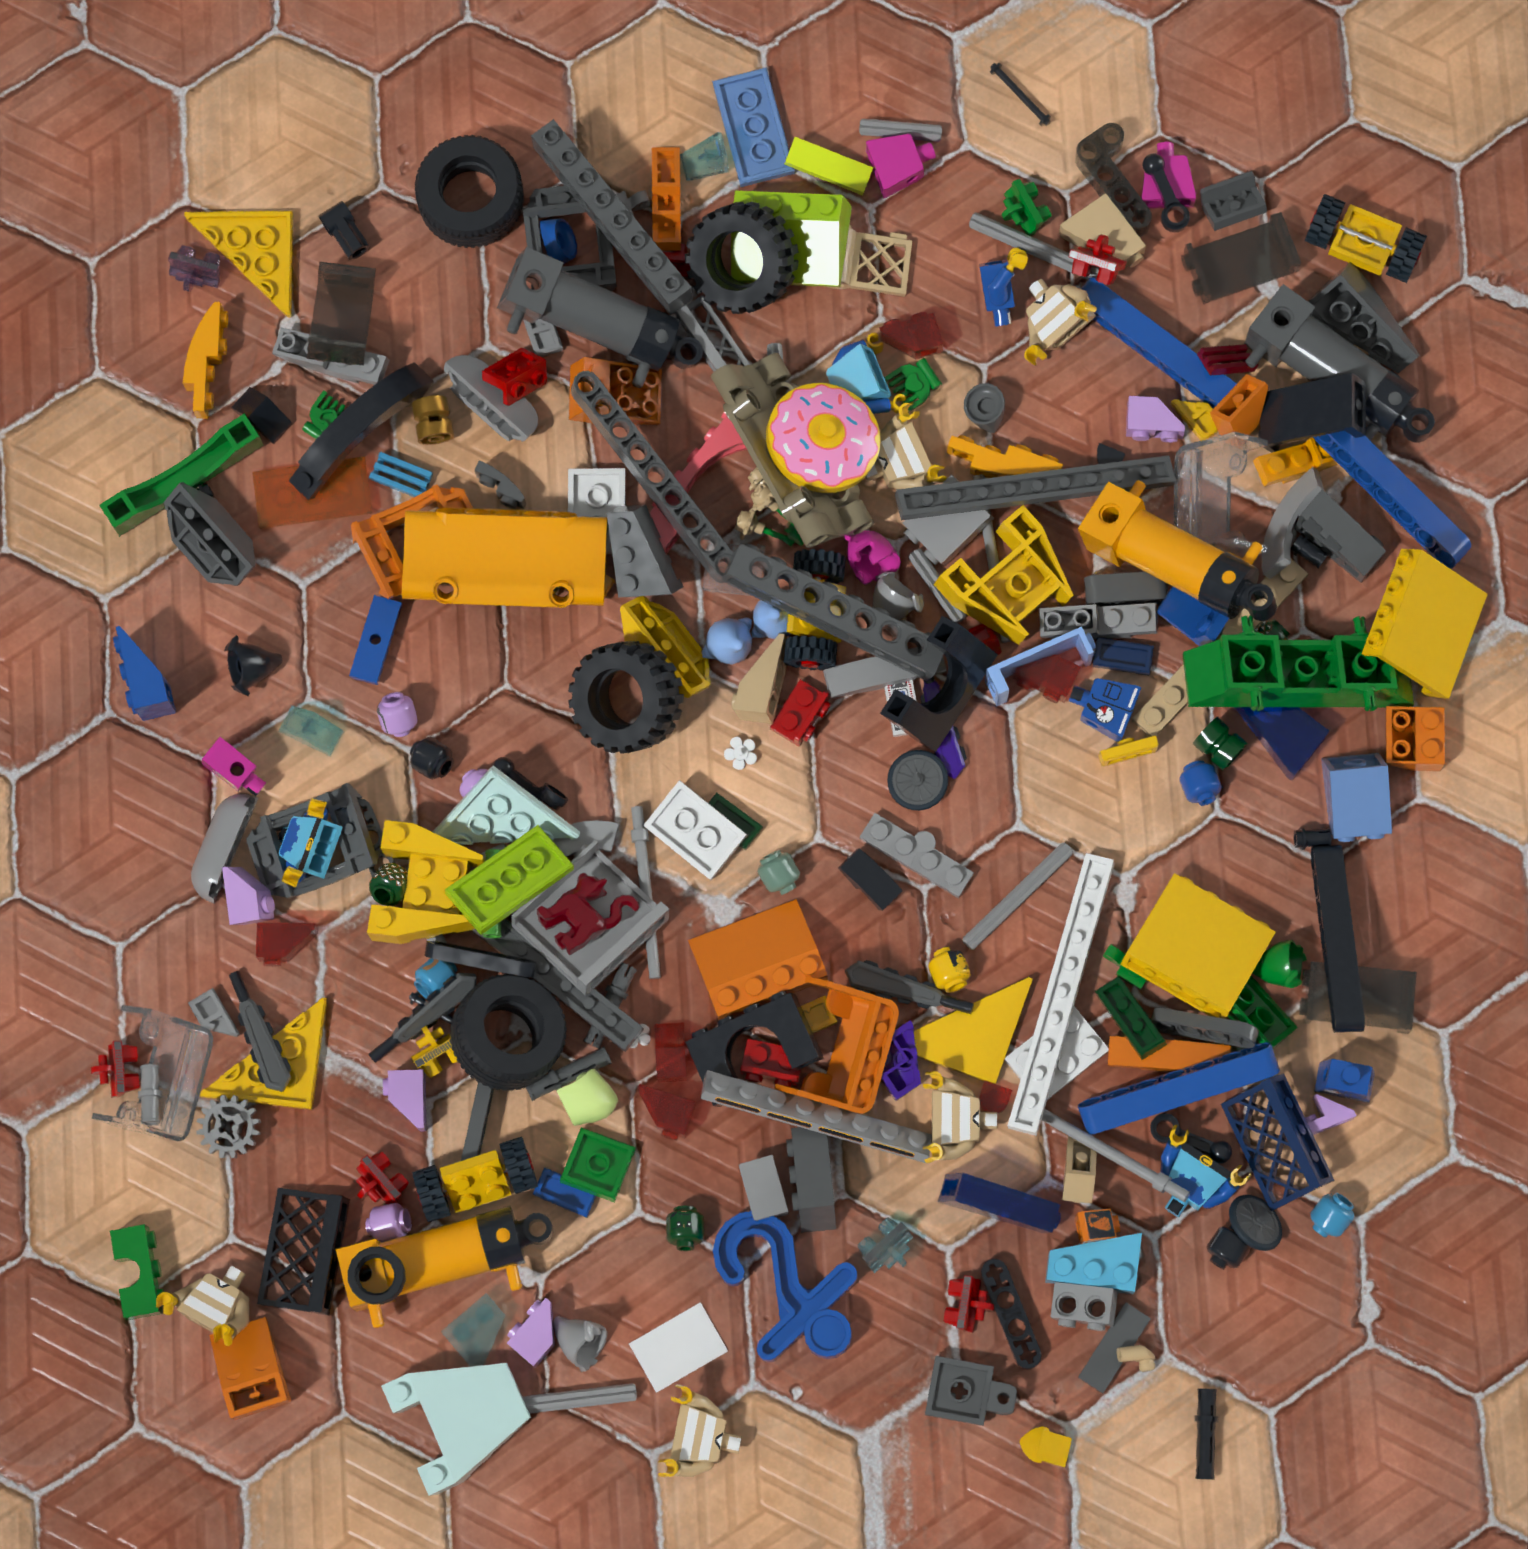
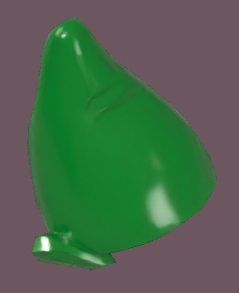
M1293 940L1278 942L1263 953L1252 974L1267 983L1294 988L1301 985L1302 962L1307 960L1305 953H1303V947L1296 945Z

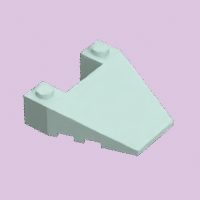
M508 1363L407 1373L381 1386L393 1413H402L419 1404L422 1405L441 1449L442 1457L417 1468L428 1496L438 1495L463 1483L496 1449L504 1444L531 1418Z

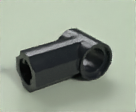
M343 201L318 215L331 237L334 236L349 260L359 258L370 248L368 242L355 225L354 217Z

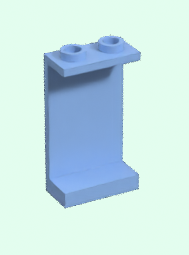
M1081 626L987 668L985 683L996 706L1004 704L1008 700L1009 688L1004 678L1076 647L1085 667L1091 665L1094 655L1093 649L1096 648L1089 632L1085 634Z

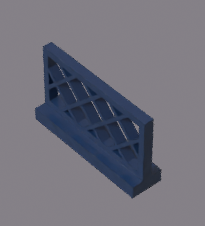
M1284 1073L1270 1077L1260 1082L1261 1084L1221 1104L1271 1211L1335 1181ZM1264 1090L1269 1100L1267 1109L1255 1104L1258 1092ZM1240 1103L1247 1106L1244 1120L1237 1117L1232 1107L1233 1105ZM1254 1110L1265 1114L1262 1128L1251 1123ZM1271 1117L1279 1121L1281 1126L1280 1135L1268 1131ZM1249 1129L1260 1133L1257 1147L1251 1145L1247 1139ZM1266 1136L1278 1141L1275 1154L1263 1150ZM1284 1144L1290 1146L1294 1153L1292 1162L1281 1158ZM1261 1156L1273 1160L1270 1173L1262 1171L1259 1164ZM1279 1163L1290 1168L1287 1181L1276 1177ZM1297 1171L1304 1174L1309 1186L1301 1188L1293 1184ZM1274 1183L1285 1187L1283 1199L1279 1201L1276 1200L1272 1192Z

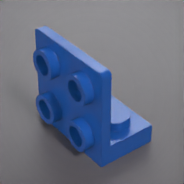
M1174 587L1170 589L1157 609V613L1198 646L1215 641L1229 620L1226 616L1201 604L1199 600Z

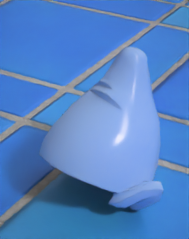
M759 600L753 610L754 626L751 632L752 637L775 639L779 633L785 634L787 637L790 636L791 633H787L788 613Z
M725 618L714 622L706 636V644L702 650L703 658L716 659L721 663L730 665L744 661L750 653L752 646V637L749 632L752 619L742 618L737 620Z

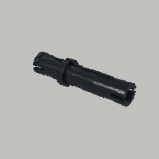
M1198 1388V1408L1194 1422H1197L1195 1479L1215 1480L1216 1422H1218V1416H1216L1217 1389Z

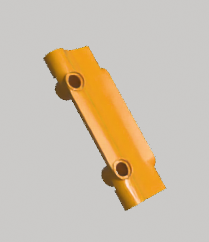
M439 508L436 512L406 510L402 599L436 600L443 604L559 608L568 605L604 606L607 517H577L575 513L564 511ZM446 582L451 584L454 590L450 593H444L439 589L438 585ZM562 586L569 593L564 597H560L553 590L556 587Z

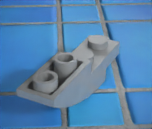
M282 327L272 351L273 355L294 364L357 384L361 381L375 385L384 378L390 361L383 355L338 345L331 339Z
M1156 603L1103 607L1093 604L1039 608L1041 638H1056L1081 626L1085 634L1089 632L1093 639H1097V637L1107 639L1131 638V635L1158 633Z

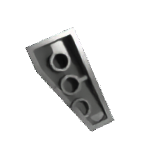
M1351 262L1335 274L1308 301L1315 306L1313 317L1351 344L1368 352L1369 357L1393 371L1400 373L1419 357V353L1371 283Z

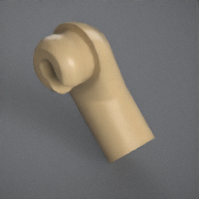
M1135 1345L1117 1348V1359L1119 1362H1139V1369L1142 1372L1155 1369V1355L1145 1346Z

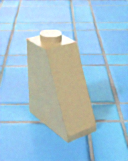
M1106 193L1060 224L1059 235L1078 247L1082 246L1093 250L1086 247L1088 239L1096 241L1101 234L1108 236V245L1115 247V252L1113 255L1105 254L1127 261L1125 268L1127 266L1133 268L1144 259L1143 255L1146 245Z

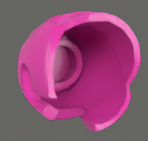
M864 530L856 535L844 536L848 541V562L856 577L864 585L869 584L872 580L878 581L875 576L881 573L896 572L901 563L900 557L890 542L881 534L875 531Z

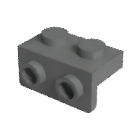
M1252 171L1212 184L1200 190L1202 209L1214 231L1267 212L1266 203L1256 187L1255 175Z

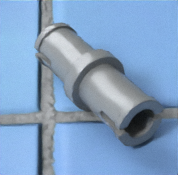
M156 1064L140 1066L141 1091L138 1092V1098L141 1100V1124L147 1126L160 1123L159 1099L162 1098V1091L159 1090V1065Z

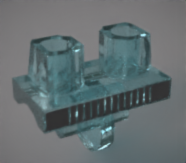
M887 1217L878 1227L879 1231L885 1236L879 1243L876 1244L868 1236L858 1244V1248L864 1256L862 1257L874 1273L883 1265L888 1269L896 1262L901 1267L907 1265L903 1256L910 1250L906 1244L913 1236L902 1222L898 1224Z

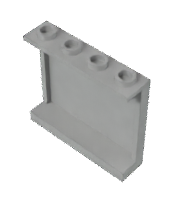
M596 840L589 846L587 844L583 845L576 852L575 858L571 861L574 865L572 872L512 913V927L585 996L669 920V908L662 902L656 904L598 850V842ZM581 873L595 876L599 880L604 878L607 880L603 887L607 895L589 902L603 918L610 916V905L616 897L631 895L637 899L640 906L638 911L632 910L627 905L623 906L621 921L615 927L605 930L597 939L590 940L585 947L572 955H569L566 949L562 951L554 938L560 932L567 933L570 931L569 925L564 921L554 928L545 930L538 921L537 909L540 906L547 909L550 908L562 894L574 889L577 885V878Z

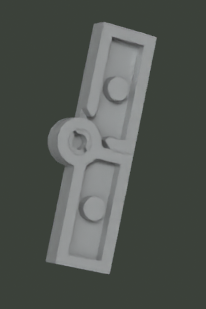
M874 813L860 835L862 841L956 898L960 897L974 874L971 870L936 850V841L930 832L921 831L913 836Z

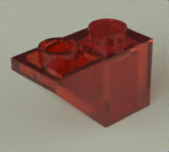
M919 312L912 315L911 319L904 321L893 319L879 327L880 341L915 360L943 352V341L934 313Z
M1052 655L1017 667L1013 679L1017 680L1016 684L1025 690L1032 691V689H1036L1042 692V696L1053 703L1061 701L1065 703L1080 674L1081 667L1062 657Z

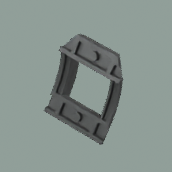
M565 186L535 189L529 197L530 202L526 208H523L527 247L543 254L539 218L586 213ZM596 225L600 263L562 267L561 270L612 292L617 287L612 243Z
M349 783L342 785L341 788L332 792H327L313 798L327 802L326 809L330 813L332 822L343 827L338 841L345 862L329 868L324 879L311 875L297 883L296 888L281 881L287 867L286 860L279 856L281 845L276 832L284 827H288L293 816L303 817L304 813L308 810L310 800L283 811L260 817L261 822L256 830L252 829L246 841L259 880L271 891V895L286 898L299 896L343 880L377 864L381 851L374 850L358 799L362 798V796Z

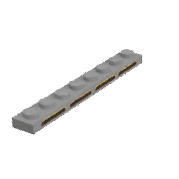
M707 1070L704 1077L701 1099L923 1163H926L924 1159L929 1157L930 1150H923V1147L931 1144L932 1134Z

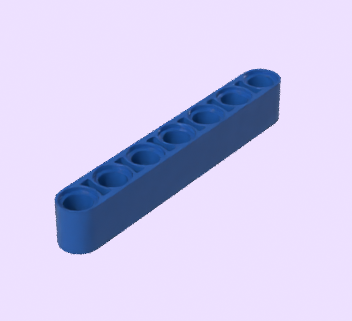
M1090 277L1081 288L1087 292L1091 305L1097 308L1094 313L1096 317L1093 320L1200 400L1209 403L1213 409L1237 384L1225 374L1210 376L1197 353L1103 283L1096 281L1095 278Z
M1340 431L1313 437L1433 558L1448 568H1454L1471 549L1469 538L1366 436L1355 438L1346 431Z
M1264 1042L1256 1044L1253 1048H1244L1089 1098L1079 1103L1077 1107L1086 1132L1088 1134H1096L1273 1077L1280 1072V1068L1271 1043Z

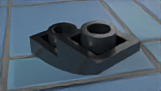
M857 848L838 867L856 889H860L878 910L883 911L903 891L860 848Z

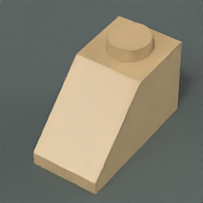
M1068 1136L1062 1200L1092 1204L1097 1152Z

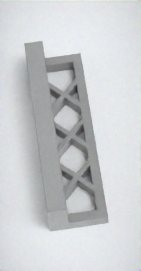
M703 295L688 305L685 304L675 312L676 318L680 319V324L688 336L697 339L702 345V356L713 372L727 365L722 359L723 352L735 354L738 358L737 365H750L714 310L704 301ZM702 305L707 312L706 322H697L691 311ZM710 318L715 325L709 324ZM708 329L719 331L722 334L721 346L712 344L707 336ZM725 342L728 343V345L730 346V348L724 347V346H725Z

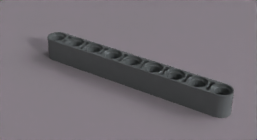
M590 371L578 373L571 387V394L574 400L710 576L718 583H725L721 581L724 573L719 570L718 563H729L733 554L732 550L599 378ZM578 383H589L592 387V391H581L578 387ZM599 404L606 405L610 413L601 415L596 411L595 406ZM613 428H624L627 436L623 438L617 437L613 433ZM634 449L640 450L644 454V459L635 460L632 458L630 451ZM648 473H658L662 481L659 483L650 481ZM675 495L679 499V504L676 506L669 505L665 500V496ZM683 518H693L697 523V527H686L683 523ZM700 541H711L714 545V550H704L700 545Z

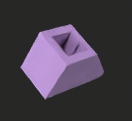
M1128 397L1126 437H1132L1135 441L1161 438V441L1168 443L1183 439L1185 432L1184 424L1158 397Z
M547 1298L542 1302L536 1300L527 1311L528 1319L523 1324L518 1322L507 1334L510 1338L507 1344L535 1368L555 1346L552 1303Z

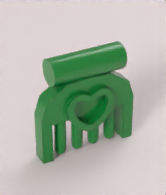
M925 358L916 363L917 367L911 364L904 365L884 377L886 382L902 373L901 376L891 381L889 386L893 387L905 379L903 384L893 390V393H898L904 389L905 391L901 394L905 396L914 394L901 404L911 403L915 399H919L908 408V413L926 402L930 397V387L932 390H936L942 385Z
M324 390L311 407L309 415L312 423L307 421L302 428V431L315 439L322 434L346 407L345 404H342L335 411L334 409L339 404V401L335 400L331 407L326 409L333 399L332 396H328L321 408H319L328 395Z

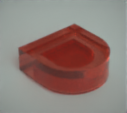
M984 1081L979 1096L980 1107L984 1112L1002 1113L1008 1105L1012 1090Z

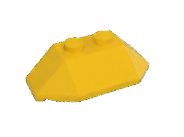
M639 596L620 607L625 642L639 641L640 644L648 643L654 646V651L661 650L667 655L665 661L674 664L677 669L674 672L675 677L681 678L683 686H679V694H684V697L690 698L711 685L709 679V659L703 658L702 648L674 612L660 604L649 601V598L645 596Z

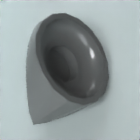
M989 383L974 386L964 399L966 416L979 428L995 433L1001 424L1005 411V399L1001 390Z

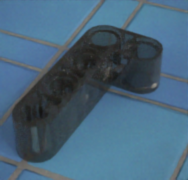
M1107 123L1078 143L1075 163L1098 195L1101 197L1106 193L1137 235L1141 237L1150 228L1152 213L1111 158L1122 149L1124 131L1119 124ZM1112 135L1118 141L1116 143H1108L1104 140V137ZM1091 151L1095 154V157L1086 159L1081 153ZM1100 173H1108L1112 179L1103 181L1098 175ZM1123 194L1129 200L1125 203H1120L1114 197ZM1135 217L1137 220L1143 219V223L1141 224L1140 221L1133 222V218Z

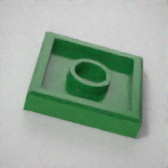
M581 1127L561 1175L560 1183L615 1203L636 1147Z

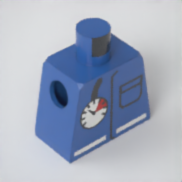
M1095 678L1091 691L1074 685L1069 702L1084 707L1080 721L1112 740L1119 742L1123 739L1141 687Z
M1328 1059L1320 1062L1314 1092L1369 1103L1375 1074L1373 1067L1337 1059Z

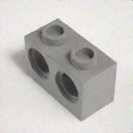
M1055 1282L1051 1318L1057 1320L1058 1326L1076 1328V1323L1088 1324L1087 1329L1105 1331V1326L1114 1327L1118 1292L1113 1288ZM1074 1298L1076 1301L1075 1310L1071 1313H1064L1062 1308L1064 1301ZM1096 1302H1104L1105 1312L1099 1317H1094L1092 1315V1306Z

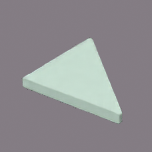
M494 765L432 831L459 845H473V843L490 842V844L512 843L537 825L542 828L552 841L554 838L577 839L580 835L579 830Z

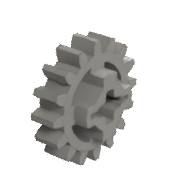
M222 1095L219 1104L212 1099L210 1100L211 1109H201L206 1116L204 1119H197L196 1122L203 1124V1129L197 1130L196 1133L205 1136L200 1143L203 1146L211 1145L208 1151L210 1154H214L219 1150V1158H225L227 1152H229L231 1158H237L238 1150L242 1154H247L246 1145H256L252 1137L253 1135L261 1134L260 1131L255 1129V1125L261 1123V1120L253 1119L252 1116L257 1110L256 1108L247 1109L248 1100H243L239 1104L238 1096L233 1095L231 1101L228 1102L226 1095ZM233 1107L241 1112L233 1116L229 1115L224 1108ZM214 1116L216 1119L215 1126L210 1131V1123ZM225 1120L234 1122L235 1125L232 1126L233 1135L230 1132L223 1131L226 1127ZM247 1123V1133L245 1137H243V1125ZM226 1138L233 1146L225 1147L218 1144L217 1141Z

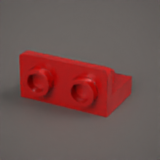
M521 347L482 370V380L503 390V403L510 406L547 383L546 359Z
M800 679L774 719L773 724H771L770 730L798 747L803 740L808 742L816 730L813 724L818 717L823 718L831 706V703L828 702L829 693L826 691L822 693Z
M747 1039L743 1062L740 1068V1074L746 1075L745 1080L762 1083L763 1079L774 1081V1086L775 1084L790 1088L791 1085L798 1086L801 1069L794 1070L791 1068L782 1045Z

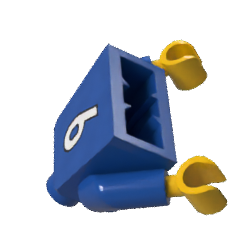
M1012 248L1005 260L979 264L986 310L993 312L995 326L1012 324L1009 308L1015 307L1011 279L1015 275L1013 270L1014 267L1023 270L1028 261L1026 251L1019 248Z

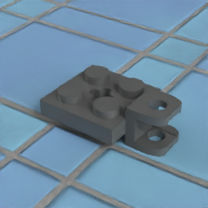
M935 1356L925 1415L984 1426L986 1412L999 1415H1010L1014 1412L1017 1390L1010 1384L992 1381L994 1366ZM958 1383H964V1389L968 1390V1394L963 1395L960 1400L955 1399L956 1395L951 1392L952 1387H957ZM1000 1395H1008L1009 1401L1006 1404L999 1403L998 1398Z

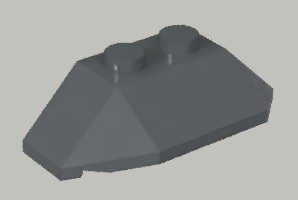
M183 482L179 483L164 501L172 541L208 582L231 584L234 586L240 585L256 566L253 540L217 499Z

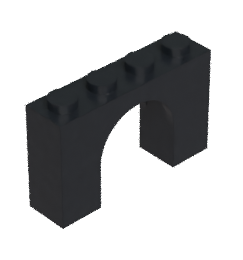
M941 616L927 638V641L939 649L948 661V674L942 689L933 699L921 704L895 689L880 712L882 716L914 740L935 752L985 676L986 669L992 665L998 655L963 626L944 616Z
M781 991L770 997L771 1002L765 1005L753 1004L743 1010L745 1014L735 1019L731 1015L717 1022L718 1027L708 1031L707 1028H703L692 1033V1039L685 1043L702 1082H704L707 1070L738 1079L731 1060L732 1048L737 1038L743 1032L755 1027L768 1028L778 1037L791 1068L794 1070H800L824 1059L796 994H787L786 991ZM712 1102V1105L715 1107L723 1106Z

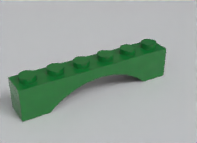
M244 413L220 428L206 443L178 464L145 482L120 491L99 506L120 537L165 508L164 501L179 483L183 482L196 489L199 487V484H204L264 445Z

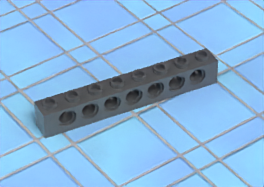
M553 119L532 134L531 138L535 151L670 316L693 299L692 287Z
M740 543L734 550L721 581L925 681H928L935 675L943 653L927 641L931 634L930 632L923 633L915 629V625L909 621L896 620L889 616L890 613L879 607L872 608L864 604V600L852 594L845 595L839 592L835 585L829 582L821 583L813 579L812 575L805 570L792 569L786 566L787 563L784 560L775 556L768 557L760 553L761 550L754 545ZM753 566H757L763 571V578L756 577L753 574ZM778 579L787 581L789 590L781 589L778 585ZM804 592L812 593L815 597V603L808 602L804 597ZM830 604L837 605L840 608L841 616H836L831 612ZM856 617L863 618L866 621L867 628L859 627L856 623ZM882 629L888 630L892 634V641H887L883 638ZM908 642H912L917 646L918 654L909 651Z

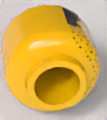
M949 947L941 948L934 952V958L929 962L928 968L935 986L938 989L945 990L947 993L964 988L971 974L963 953L958 950H950Z

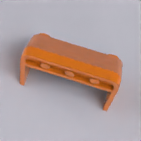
M806 976L805 982L829 989L826 998L827 1009L832 1015L842 1018L827 1073H809L803 1080L801 1090L775 1084L774 1089L851 1112L866 1113L873 1107L899 1016L898 1007L892 1000L831 981Z

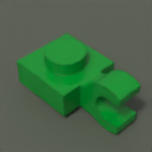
M1110 944L1103 957L1120 967L1115 975L1120 976L1123 980L1140 990L1146 979L1120 965L1125 954Z

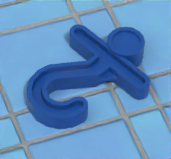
M751 1211L739 1213L726 1221L716 1235L713 1255L717 1271L729 1286H738L745 1279V1270L737 1255L739 1246L744 1240L750 1237H760L771 1246L780 1321L758 1342L756 1349L760 1359L765 1362L777 1360L803 1334L810 1351L820 1358L832 1359L845 1353L850 1346L852 1338L850 1323L844 1315L830 1308L857 1282L856 1268L851 1263H841L815 1288L806 1289L799 1283L793 1236L782 1221L775 1216L755 1221Z

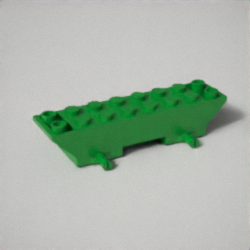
M1253 616L1241 617L1242 633L1221 635L1219 640L1184 651L1182 654L1188 707H1251L1253 711L1256 709L1257 711L1263 710L1264 707H1365V711H1369V709L1374 711L1377 708H1386V706L1413 707L1414 700L1411 678L1378 657L1362 655L1366 639L1369 635L1366 630V618L1364 616L1353 618L1355 633L1351 635H1335L1332 640H1279L1278 635H1263L1254 632Z

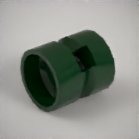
M1217 716L1199 734L1193 745L1202 753H1212L1211 761L1224 771L1240 755L1248 743L1237 733L1229 735V727Z

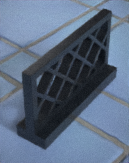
M278 1188L258 1295V1305L330 1316L339 1265L336 1249L342 1248L350 1199L341 1195H327ZM285 1195L294 1196L301 1205L289 1215L283 1209ZM302 1198H308L309 1200L304 1203ZM317 1200L327 1201L325 1213L315 1219L308 1207ZM302 1211H305L312 1223L299 1232L292 1219ZM288 1223L296 1235L282 1244L278 1238V1231ZM316 1227L321 1234L320 1242L310 1248L303 1236ZM297 1240H300L307 1252L294 1261L286 1249ZM283 1252L290 1265L277 1273L272 1266L273 1259ZM311 1256L316 1264L315 1271L305 1277L297 1265ZM294 1268L302 1281L289 1290L281 1278ZM277 1281L285 1294L276 1301L267 1300L268 1287ZM304 1285L310 1292L308 1305L298 1304L292 1295ZM287 1298H289L292 1303L283 1302V1301L286 1300Z

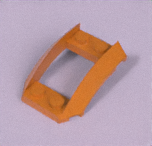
M436 484L429 490L399 505L374 514L368 519L351 523L353 544L358 543L380 587L378 594L387 599L402 594L403 564L386 531L405 523L406 510L430 511L437 506L438 508H473L464 489L455 487L447 489Z

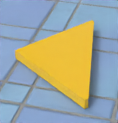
M293 211L184 212L186 220L286 317H292Z
M1028 977L974 1002L971 1014L955 1011L914 1030L918 1058L995 1085L1033 978Z
M322 997L317 1003L301 1013L273 1036V1039L278 1040L282 1047V1058H286L292 1068L290 1072L291 1079L284 1092L268 1089L265 1084L260 1082L257 1074L259 1066L253 1062L250 1054L221 1075L209 1087L203 1089L200 1092V1097L220 1099L222 1095H226L228 1101H231L232 1096L235 1095L238 1096V1102L248 1100L249 1103L312 1110L327 998Z

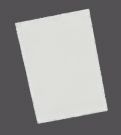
M701 1302L629 1343L656 1393L728 1352Z

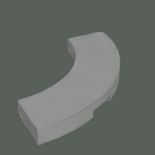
M1314 467L1309 469L1291 487L1270 521L1262 549L1263 575L1269 579L1291 564L1292 527L1297 517L1299 518L1300 514L1322 489L1324 490L1320 472Z
M598 820L577 822L571 824L580 831L577 839L554 838L553 840L566 857L576 854L583 845L587 844L589 846L594 840L598 842L599 851L612 853L620 825L619 823Z

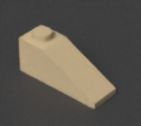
M778 634L740 681L738 691L733 694L732 709L740 720L773 724L787 667L786 663H784L786 639H788L785 634Z

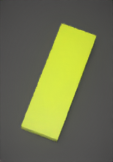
M794 137L784 165L860 195H863L873 170L871 166Z

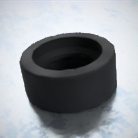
M369 1247L360 1251L351 1260L348 1268V1283L352 1292L362 1301L372 1305L385 1304L394 1300L402 1292L406 1281L405 1268L402 1261L391 1250L383 1247ZM373 1258L386 1260L394 1270L392 1285L382 1293L366 1291L359 1280L361 1267L366 1261Z

